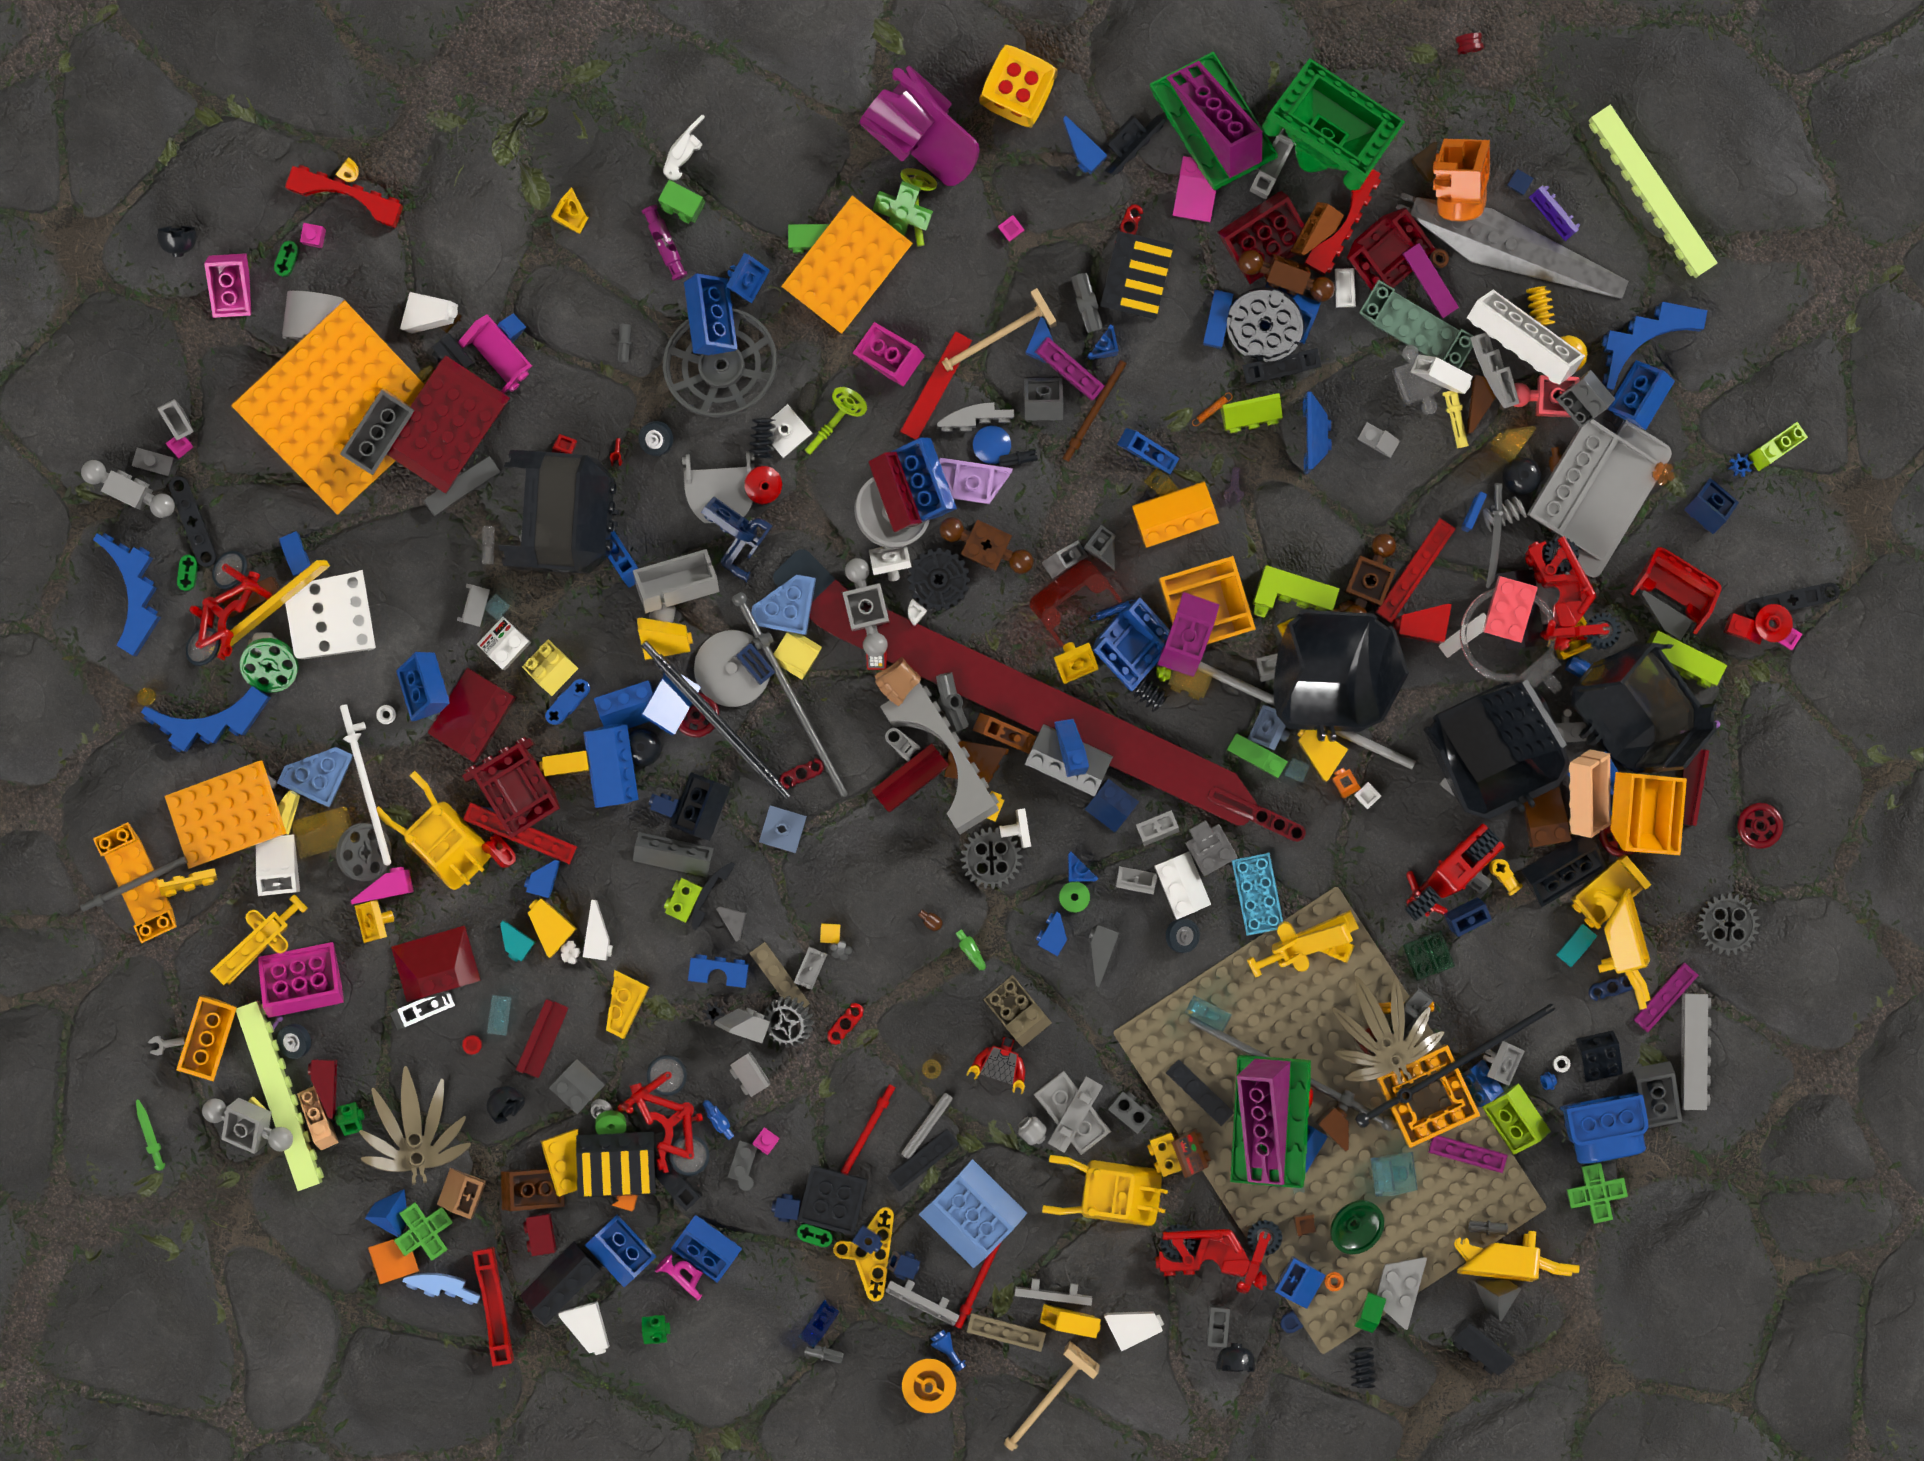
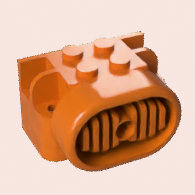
M1443 140L1440 152L1436 153V161L1433 163V173L1436 174V179L1433 181V190L1436 191L1438 214L1444 219L1469 221L1482 215L1487 201V183L1490 174V140Z

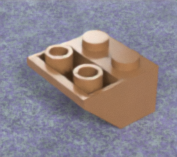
M450 1168L437 1205L452 1213L472 1219L486 1181Z

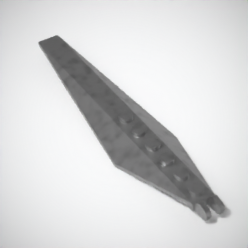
M1402 193L1400 196L1403 200L1413 203V206L1410 209L1405 205L1397 204V210L1407 208L1417 222L1472 263L1619 299L1623 298L1628 280L1492 208H1484L1482 215L1473 220L1451 221L1444 219L1438 214L1437 200L1415 198L1405 193Z

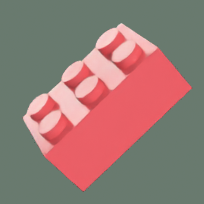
M1498 576L1482 631L1522 643L1538 587Z

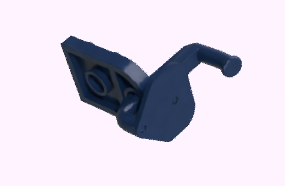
M713 497L701 513L708 521L719 525L723 532L730 533L736 537L723 556L721 564L725 569L747 583L750 572L743 571L733 562L746 543L753 547L747 556L750 559L773 525L761 518L748 521L719 499ZM758 526L765 530L761 538L757 535L756 528Z

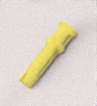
M1453 391L1444 392L1442 395L1445 396L1446 412L1450 414L1457 449L1467 447L1469 444L1461 415L1463 406L1460 405L1458 393Z

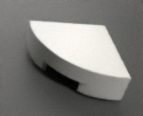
M912 599L908 607V617L911 623L916 626L927 613V610Z

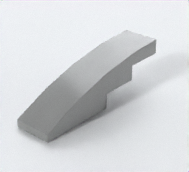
M1487 332L1470 337L1483 374L1503 408L1519 404L1510 367L1503 366L1499 349L1493 350Z

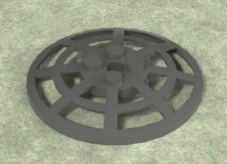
M732 309L735 334L750 346L742 352L737 349L736 351L720 354H701V356L692 354V342L686 351L675 348L678 340L690 328L689 319L685 320L670 337L663 357L664 378L674 398L691 412L712 418L733 416L754 406L769 390L777 369L776 347L766 327L758 319L746 312ZM743 319L754 325L764 337L754 343L748 335L738 330L740 320ZM767 344L770 347L772 356L770 373L760 372L761 357L759 350ZM752 354L755 356V371L745 369L744 359ZM672 355L683 359L682 374L684 381L673 384L670 373ZM689 361L698 364L700 373L689 378L688 373ZM719 362H726L724 369H717ZM742 376L752 378L748 385L742 391H739L736 383ZM757 379L766 380V386L761 393L746 404L742 396L752 389ZM705 381L711 387L708 394L704 395L694 385ZM688 387L695 396L704 400L701 409L699 410L688 404L677 391ZM729 387L732 396L715 398L718 388ZM736 400L739 406L736 410L724 413L708 412L712 403H728Z

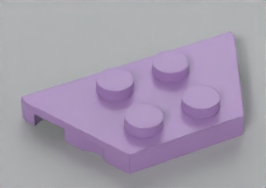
M946 458L939 459L953 499L990 504L1013 470V468Z

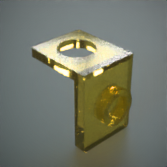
M1158 468L1144 481L1159 496L1179 490L1173 481ZM1160 476L1158 482L1152 483L1154 477Z

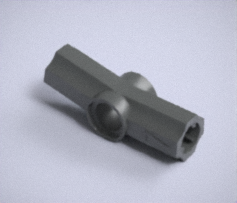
M1087 273L1071 277L1077 296V305L1080 314H1082L1087 333L1103 329L1098 313L1097 300L1094 292H1092Z
M948 672L936 675L940 693L938 706L942 711H945L953 732L965 729L969 724L962 709L963 699L956 691L953 673Z

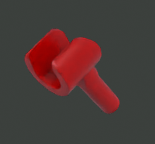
M616 438L615 450L610 454L612 466L614 460H618L619 466L622 465L619 450L620 438Z

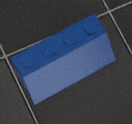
M695 274L684 282L693 353L714 355L738 349L730 289L726 287L728 283L727 278Z
M919 438L891 451L897 452L922 522L943 516L957 509L931 438Z
M611 724L583 732L595 808L639 800L627 724Z

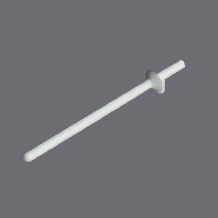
M342 705L340 710L348 735L343 740L351 745L383 863L388 866L391 864V859L357 742L361 733L355 734L357 731L365 730L366 726L364 722L352 724L348 706Z

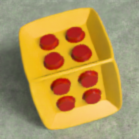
M1005 44L986 79L982 94L979 97V103L1012 122L1032 128L1045 105L1058 71L1048 62L1019 48Z

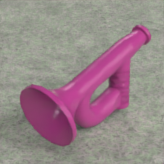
M671 1254L658 1264L655 1272H666L671 1275L697 1301L702 1297V1294L700 1295L695 1287L703 1272L697 1270L687 1261H680L673 1266ZM681 1269H685L693 1276L690 1282L680 1274Z

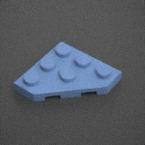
M797 574L754 604L751 613L757 625L806 635L816 578Z
M334 747L284 766L277 784L327 807H331L354 756L338 747Z

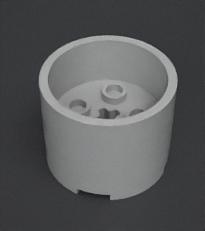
M287 291L282 330L283 339L299 342L345 299L315 292Z

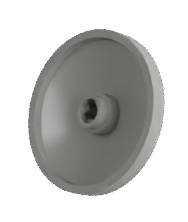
M874 477L862 486L855 500L854 512L860 530L869 540L882 547L902 548L914 543L925 532L930 521L927 520L917 526H909L894 532Z
M728 630L711 636L703 643L695 658L694 674L696 682L701 687L700 690L705 696L722 706L739 707L753 702L764 692L770 677L759 685L735 656L751 643L755 637L742 631ZM761 649L758 650V652L761 654V656H762V657L766 660V662L770 665V663H769L768 659L766 658V656H765L763 650H761ZM748 650L747 652L751 655V657L762 668V670L766 674H768L769 672L765 669V667L760 663V661L755 657V655L750 650ZM743 654V655H742L743 658L748 662V664L753 668V670H754V671L759 675V677L762 679V678H763L762 675L756 670V668L751 664V662H750V661L746 658V656Z

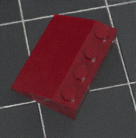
M1280 191L1217 233L1239 267L1240 256L1248 250L1257 251L1262 256L1263 261L1269 263L1272 254L1287 259L1295 256L1296 254H1293L1291 250L1305 225L1289 196ZM1242 272L1249 284L1264 276V273L1261 272L1254 275Z
M467 668L449 697L450 703L439 713L428 734L477 763L517 697Z

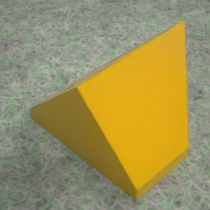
M572 187L560 199L551 216L555 222L578 234L581 233L589 218L586 216Z

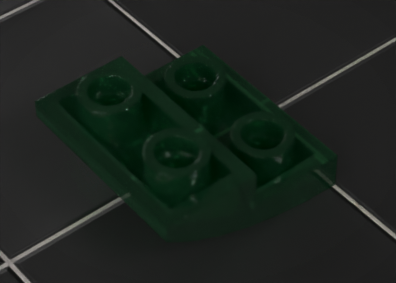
M1442 931L1403 945L1416 981L1455 967Z

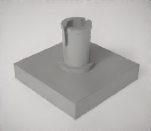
M1502 1041L1497 1053L1490 1049L1487 1050L1485 1053L1491 1055V1057L1484 1055L1483 1059L1492 1063L1487 1076L1509 1086L1525 1051L1505 1041Z

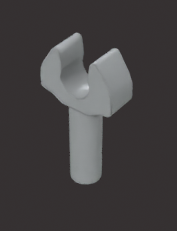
M155 1036L148 1043H158L159 1049L152 1050L150 1053L163 1055L166 1048L184 1045L185 1038L163 1040L161 1036Z

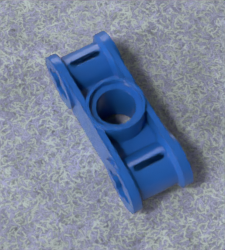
M582 679L575 680L547 710L545 714L547 722L552 725L562 723L589 694V683ZM578 684H585V686L583 687L585 689L584 692H577ZM552 712L559 713L557 715L559 718L558 720H551Z

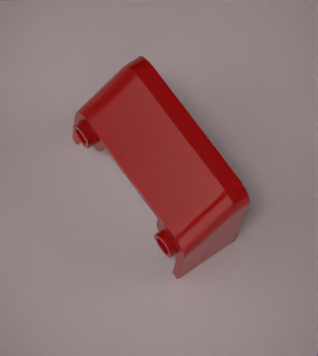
M1658 547L1638 576L1630 594L1634 596L1638 589L1651 592L1656 588L1686 607L1685 613L1687 617L1696 622L1693 633L1696 635L1712 614L1722 587L1715 579L1667 549Z

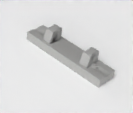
M1087 1076L1085 1077L1049 1139L1048 1144L1065 1153L1103 1085Z
M1032 1278L1031 1288L1015 1286V1296L1092 1305V1296L1077 1294L1078 1284L1070 1283L1069 1293L1039 1289L1040 1279Z
M908 1280L904 1287L892 1281L889 1282L885 1290L886 1293L951 1326H954L957 1322L959 1315L946 1309L949 1302L948 1299L942 1297L939 1304H936L912 1292L911 1290L915 1283L911 1280Z

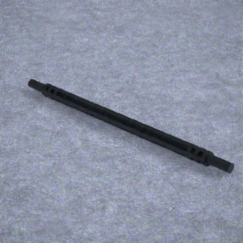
M645 641L641 647L654 659L653 662L678 687L770 787L773 786L786 800L791 794L780 784L778 777L698 694L672 664Z

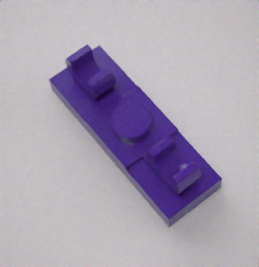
M1542 185L1529 198L1564 241H1566L1579 230L1580 224L1575 225L1571 221L1573 216L1568 217L1563 208L1554 200L1556 195L1548 193L1549 186L1543 187Z

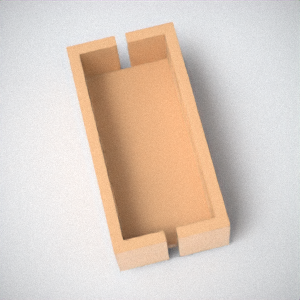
M1589 749L1580 757L1571 761L1569 765V807L1571 808L1569 824L1571 826V834L1592 838L1600 830L1602 831L1611 825L1610 753Z

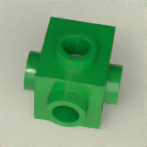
M356 1102L337 1107L338 1115H335L337 1126H340L344 1136L363 1130L362 1120H365L362 1108L359 1109Z
M665 1315L642 1317L644 1344L667 1342V1334H670L671 1331L670 1323H666Z

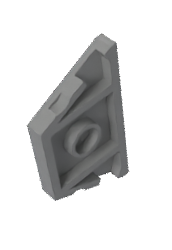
M1426 1257L1384 1264L1376 1295L1386 1298L1383 1310L1406 1330H1408L1426 1265Z

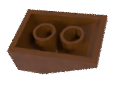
M1559 787L1533 798L1536 805L1533 808L1529 806L1528 801L1523 803L1530 847L1571 841L1568 820Z
M549 1169L501 1171L502 1210L519 1211L564 1207V1195L557 1196Z

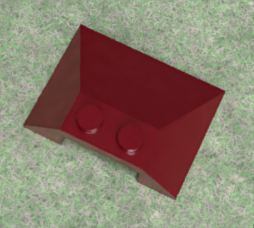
M1402 208L1383 215L1356 238L1347 258L1372 291L1378 280L1394 288L1413 271L1402 253L1415 244L1420 243L1428 258L1436 249L1407 208Z
M521 743L516 744L471 772L510 838L515 837L560 809L552 786L540 770L535 758Z
M465 925L391 947L407 1002L481 981Z

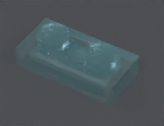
M492 995L487 1033L507 1036L512 997Z

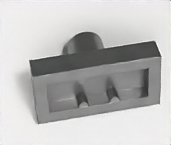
M137 448L132 466L170 477L175 458Z

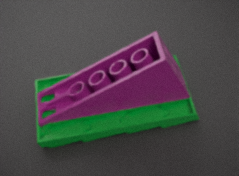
M1214 51L1150 83L1153 96L1214 191L1278 158L1277 151Z
M1239 1055L1237 1057L1230 1182L1302 1188L1304 1186L1309 1091L1311 1088V1060Z

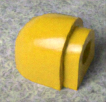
M348 157L338 169L336 175L345 182H354L359 175V169L357 164Z

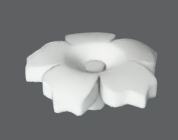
M568 941L567 944L561 946V957L564 962L571 964L577 962L576 957H579L581 952L580 948H575L576 944H574V941Z

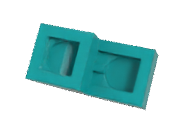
M1581 924L1556 955L1572 967L1592 944L1597 935L1587 926Z

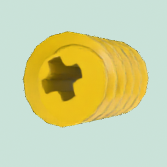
M1546 286L1527 289L1526 293L1532 294L1527 300L1533 302L1528 305V308L1534 309L1529 315L1535 317L1533 319L1543 326L1554 324L1555 321L1549 320L1550 317L1554 316V313L1548 312L1553 306L1547 305L1548 302L1552 301V298L1546 297L1551 291L1545 290Z

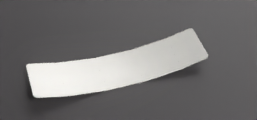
M1480 614L1439 645V648L1447 658L1483 632L1486 614Z

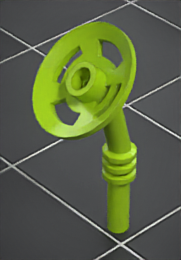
M906 168L901 171L900 176L903 181L920 187V191H930L937 187V181L926 172L913 168ZM918 194V198H917V201H916V205H918V206H919V194ZM914 226L917 247L924 246L922 229Z
M838 387L833 391L832 399L840 410L827 425H824V428H821V431H818V435L807 446L805 451L809 455L824 439H827V436H830V433H833L834 427L845 414L857 417L865 414L867 404L861 395L847 387Z

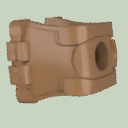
M903 657L875 675V682L881 692L897 706L903 703L908 693L921 680L920 675L906 663Z

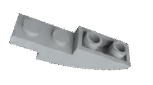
M994 402L972 405L944 417L937 423V429H941L942 432H951L953 428H960V431H972V428H976V420H979V423H991V420H999V423H1009L1010 419H1014V410H995Z

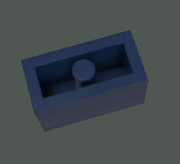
M1478 897L1444 914L1450 930L1457 937L1492 920L1486 904Z

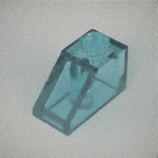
M1195 995L1185 1011L1187 1014L1222 1032L1232 1015Z

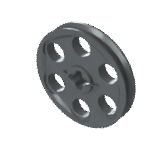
M355 824L349 827L338 841L336 848L337 863L342 872L351 879L370 881L379 877L388 867L383 863L382 856L378 854L377 848L379 845L376 834L373 839L370 840L368 838V831L370 829L374 830L373 824ZM383 831L384 838H385L386 845H387L388 852H389L390 859H391V853H392L391 843H390V840H389L387 834ZM353 832H356L358 835L355 842H352L350 839ZM348 849L350 851V858L345 860L343 853ZM364 849H366L367 853L361 855V851H364ZM376 862L377 870L372 873L370 865ZM355 865L360 866V873L358 875L353 873Z

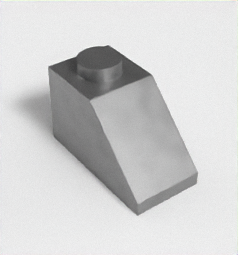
M1077 540L1050 556L1042 564L1051 578H1054L1088 557V555Z

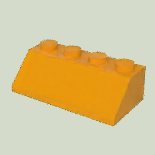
M1205 481L1132 506L1146 548L1219 523Z
M199 996L176 1069L177 1071L214 1081L237 1007L211 997Z

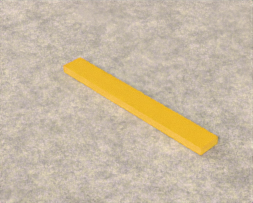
M316 560L230 631L234 633V637L231 640L230 646H233L329 568L328 561Z

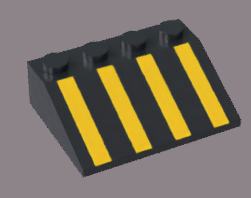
M1118 231L1100 306L1156 319L1174 244Z
M654 1132L576 1135L579 1198L656 1194Z

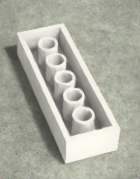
M1491 290L1478 299L1467 317L1474 326L1487 332L1489 337L1502 343L1503 347L1512 350L1521 360L1527 361L1536 371L1542 372L1550 381L1559 385L1576 372L1585 357L1577 349L1495 290Z

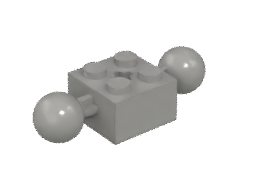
M89 460L82 466L81 475L87 483H104L101 489L102 492L134 508L143 511L145 506L148 505L151 512L158 518L169 517L175 509V503L169 495H152L153 490L148 488L150 484L137 478L133 481L131 480V475L119 469L117 472L111 470L110 473H107L105 466L97 460Z
M854 558L846 564L845 574L850 581L854 582L856 589L842 592L851 630L853 632L866 629L867 636L863 641V649L867 655L879 657L887 650V640L882 634L878 633L877 625L890 623L881 585L879 583L867 586L865 579L869 575V566L863 559ZM864 603H867L868 606H871L869 612L861 610V608L864 607Z
M216 1098L206 1101L203 1105L202 1114L208 1122L218 1123L222 1120L224 1121L221 1140L255 1154L267 1144V1140L270 1147L279 1152L289 1149L293 1143V1135L289 1129L276 1127L272 1130L269 1128L271 1111L241 1098L236 1099L227 1107L222 1100Z

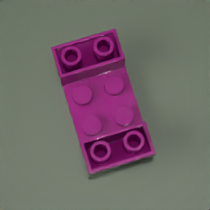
M1183 592L1170 633L1157 664L1194 677L1213 629L1220 604Z

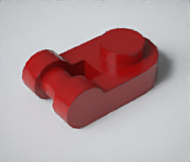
M492 835L490 841H486L482 845L483 851L490 854L501 867L508 868L514 864L516 860L515 853L500 835Z

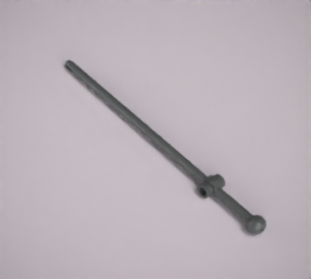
M743 592L732 597L733 604L740 607L755 635V639L751 641V644L757 651L763 650L840 796L846 797L848 793L769 647L773 643L771 634L769 632L765 634L761 632L746 604L747 596Z
M1195 1017L1188 1019L1189 1023L1251 1056L1270 1057ZM1311 1078V1087L1337 1100L1338 1104L1336 1107H1340L1343 1111L1347 1112L1349 1107L1360 1113L1371 1111V1109L1353 1100L1354 1093L1344 1090L1343 1094H1340ZM1378 1115L1373 1118V1120L1381 1123L1382 1128L1387 1131H1391L1396 1123L1395 1118L1392 1116L1384 1117Z

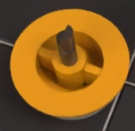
M923 1359L912 1364L905 1372L902 1381V1391L904 1398L912 1408L923 1413H935L946 1408L953 1400L956 1391V1380L951 1369L943 1362L936 1359Z

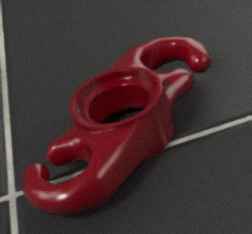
M815 758L814 762L819 764L817 771L812 769L813 762L809 761L806 764L798 765L782 773L779 782L785 789H789L790 786L784 783L785 777H790L792 779L791 786H795L797 783L805 782L820 775L824 770V764L820 759ZM799 768L806 769V778H797L796 771Z

